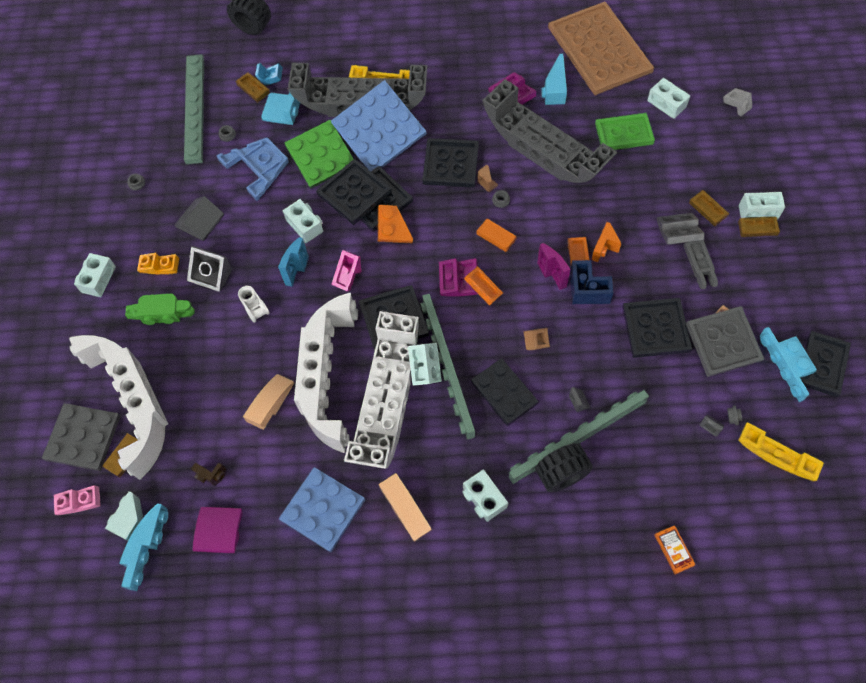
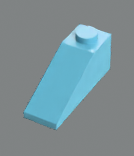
M559 54L545 80V87L542 88L541 95L542 98H545V105L565 104L567 88L563 54Z

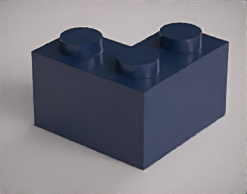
M591 260L572 261L570 269L572 304H610L613 296L612 276L593 277Z

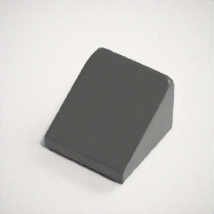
M575 387L571 388L569 398L576 412L588 409L590 405L583 391Z
M708 414L700 423L702 428L716 437L724 428L722 423Z

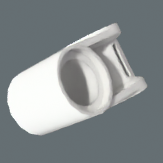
M251 286L240 288L238 291L239 299L253 323L261 316L270 314L262 299L259 298Z

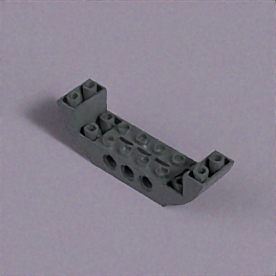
M292 63L288 91L306 107L326 114L328 117H337L385 80L410 111L420 103L425 95L427 65H410L409 79L312 77L309 63Z
M506 79L483 99L489 119L501 136L508 142V145L561 181L587 182L617 154V151L604 143L593 152L517 102L518 87Z

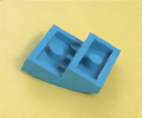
M302 237L297 238L290 245L278 266L286 286H293L297 271L304 272L309 255Z

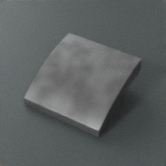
M693 213L657 217L660 232L667 245L704 240V232L698 227V218Z

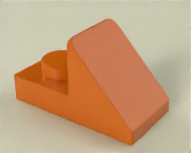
M606 222L594 249L592 261L599 262L601 256L605 257L607 250L619 253L621 242L611 223Z

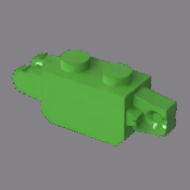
M173 294L143 295L139 298L138 304L126 306L125 316L128 319L141 320L146 325H154L155 323L172 324L173 322H180L182 317L192 316L195 311L188 300H178Z

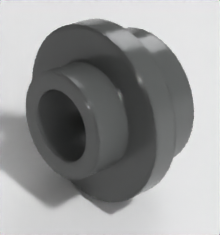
M229 125L222 126L219 130V137L222 141L229 142L236 136L235 130Z
M132 174L128 177L127 184L131 190H140L145 185V179L139 174Z
M500 190L493 195L492 202L496 207L503 208L510 203V196L507 192Z
M732 405V408H727L729 424H735L736 426L739 425L738 421H742L741 409H736V405Z

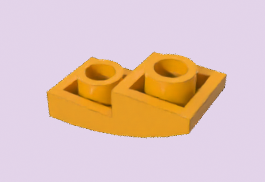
M157 253L140 255L137 271L147 274H175L178 269L179 257L176 254L159 256Z

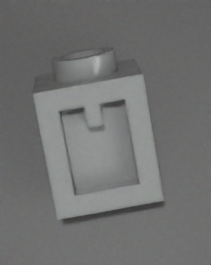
M735 88L723 97L724 103L737 107L739 116L752 109V96L749 92Z

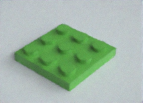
M331 120L285 142L286 148L310 189L332 178L353 160Z

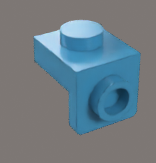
M258 63L255 76L267 86L281 80L283 67L280 64L265 68L261 63Z

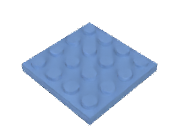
M385 80L331 120L337 132L370 171L378 166L383 168L427 134L426 130Z

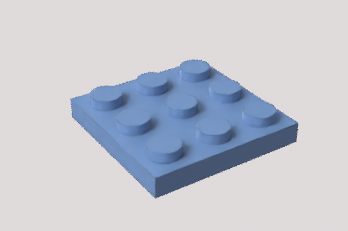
M314 467L279 520L331 553L363 505L365 498Z

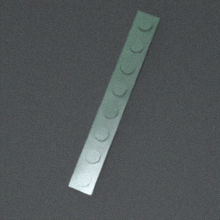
M203 55L186 56L184 161L186 164L203 163Z
M430 294L422 295L423 303H420L423 314L427 315L428 319L425 321L428 331L432 330L433 333L431 341L432 343H437L439 364L442 363L444 367L442 375L444 381L448 380L450 385L447 387L449 397L454 398L455 404H453L455 415H459L461 422H459L460 431L462 434H466L467 440L475 438V430Z
M645 390L640 393H632L627 397V401L623 403L617 402L611 407L609 412L605 413L603 411L594 418V421L590 423L587 421L581 424L576 432L566 433L558 443L552 442L544 448L545 451L540 454L536 452L529 456L527 462L523 464L517 463L510 469V481L512 484H515L536 471L535 467L540 460L556 449L569 444L581 443L646 403L649 397Z

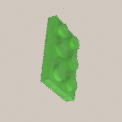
M647 113L598 119L595 122L600 144L604 143L613 150L654 144L655 139Z

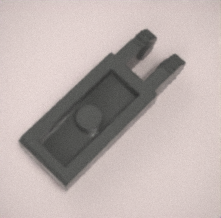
M704 241L685 242L683 246L694 275L697 277L700 289H706L707 287L704 275H708L710 285L716 287L718 281L714 272L715 268Z

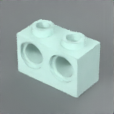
M662 78L650 89L647 101L674 119L687 107L690 95L665 78Z
M782 192L745 193L739 204L741 218L777 217L778 220L785 209Z
M301 199L282 210L286 221L303 238L305 243L323 232L321 218L318 215H314L311 207L307 203L304 204Z
M89 253L87 259L83 262L79 275L76 276L74 285L81 293L102 297L116 266L109 257Z
M437 343L408 346L412 384L423 385L442 382Z
M484 469L463 483L464 490L462 493L469 502L472 500L475 504L474 510L481 519L484 517L488 522L507 508L508 502ZM474 485H481L483 490L475 492L472 490V487ZM487 501H492L495 504V507L493 509H487L485 508L484 503Z

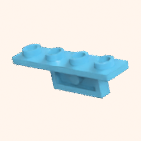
M769 327L765 328L760 334L761 343L768 349L771 360L780 369V374L790 386L792 395L799 402L804 401L809 392L800 378L815 373L816 367L796 336L778 343Z

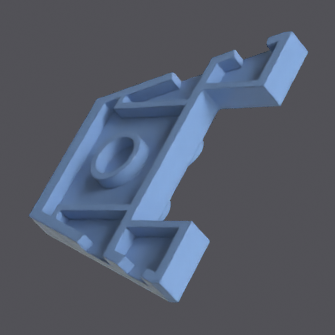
M268 138L247 144V147L239 150L237 148L232 149L231 153L217 155L218 160L226 169L243 160L259 177L258 180L246 187L247 191L256 201L262 197L289 162L288 158Z

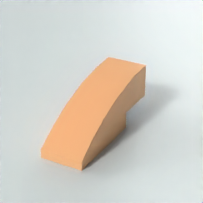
M279 374L275 375L257 395L243 417L246 422L264 430L272 415H276L294 385V381Z
M396 473L379 484L382 493L414 542L431 531L425 517Z

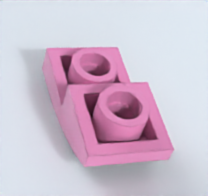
M95 485L78 491L71 489L54 495L55 515L76 513L100 507L99 487Z

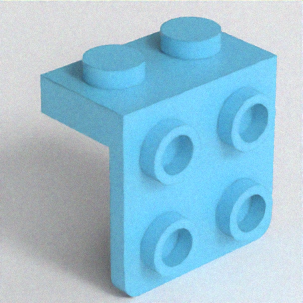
M290 92L289 95L270 93L261 116L262 120L293 125L298 114L300 102Z

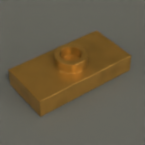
M249 72L236 81L237 86L257 103L270 94L269 89Z
M704 190L689 201V204L714 226L729 215Z
M777 217L740 218L738 220L741 237L778 236L780 233Z
M127 433L103 464V467L120 478L126 470H123L118 462V459H120L118 451L138 441V439Z

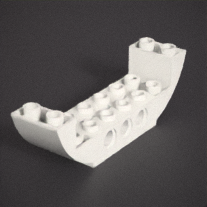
M351 293L338 296L325 303L314 313L307 325L301 327L294 397L301 415L305 416L314 434L323 443L342 453H345V448L349 442L347 428H344L342 421L327 420L325 408H328L329 405L326 391L330 389L328 372H331L332 363L329 360V354L333 353V343L330 342L331 337H334V327H354V321L358 320L356 301L352 300Z
M380 311L376 325L378 340L354 442H348L344 462L386 469L393 459L399 441L412 376L408 346L417 345L418 317Z
M82 335L70 337L69 340L72 345L69 348L75 357L78 356L82 364L86 363L90 368H93L105 361L107 363L105 369L109 376L114 378L112 382L113 387L122 396L119 400L122 406L127 408L129 412L126 416L129 422L135 425L136 430H134V434L138 441L118 451L120 456L118 462L123 470L128 471L130 476L134 475L140 480L156 462L163 446L165 426L168 425L140 362L127 347L122 348L115 342L98 336Z

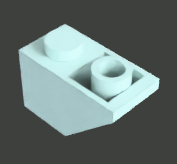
M129 491L121 499L116 512L108 519L105 529L128 541L135 528L143 519L140 499Z

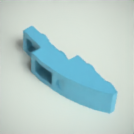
M156 504L144 516L135 528L123 551L119 564L127 567L122 587L128 590L137 591L138 586L143 581L142 571L144 564L149 559L148 550H157L158 544L162 541L163 525L168 519V509L162 504Z

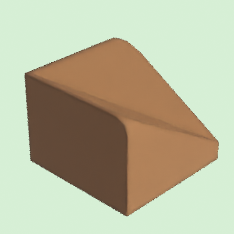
M486 165L478 171V183L490 192L498 184L491 178L489 167Z
M547 328L524 331L527 350L550 347Z

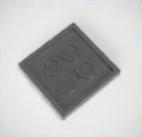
M742 306L694 319L686 323L707 377L764 360Z
M64 403L42 459L49 462L101 471L121 416L114 412Z

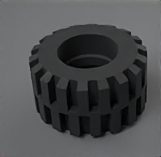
M231 0L227 6V13L231 22L242 32L249 35H259L271 19V11L264 0Z
M575 443L558 448L545 456L536 465L535 470L547 492H557L585 478L594 466L581 444Z

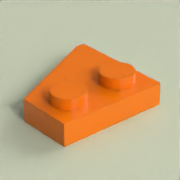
M378 206V242H413V238L397 206Z

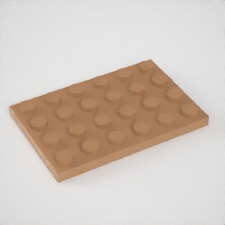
M606 2L549 22L548 24L549 30L594 95L653 73L654 67Z

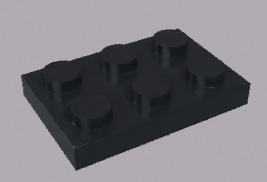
M811 331L808 335L805 351L817 370L813 374L800 378L804 386L835 397L840 396L851 343Z
M502 358L471 379L473 386L506 426L516 421L539 402Z

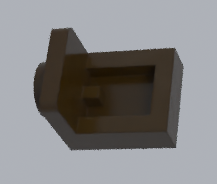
M196 462L191 467V470L195 473V479L203 484L207 481L213 486H216L224 479L227 471L221 463H218L212 472Z

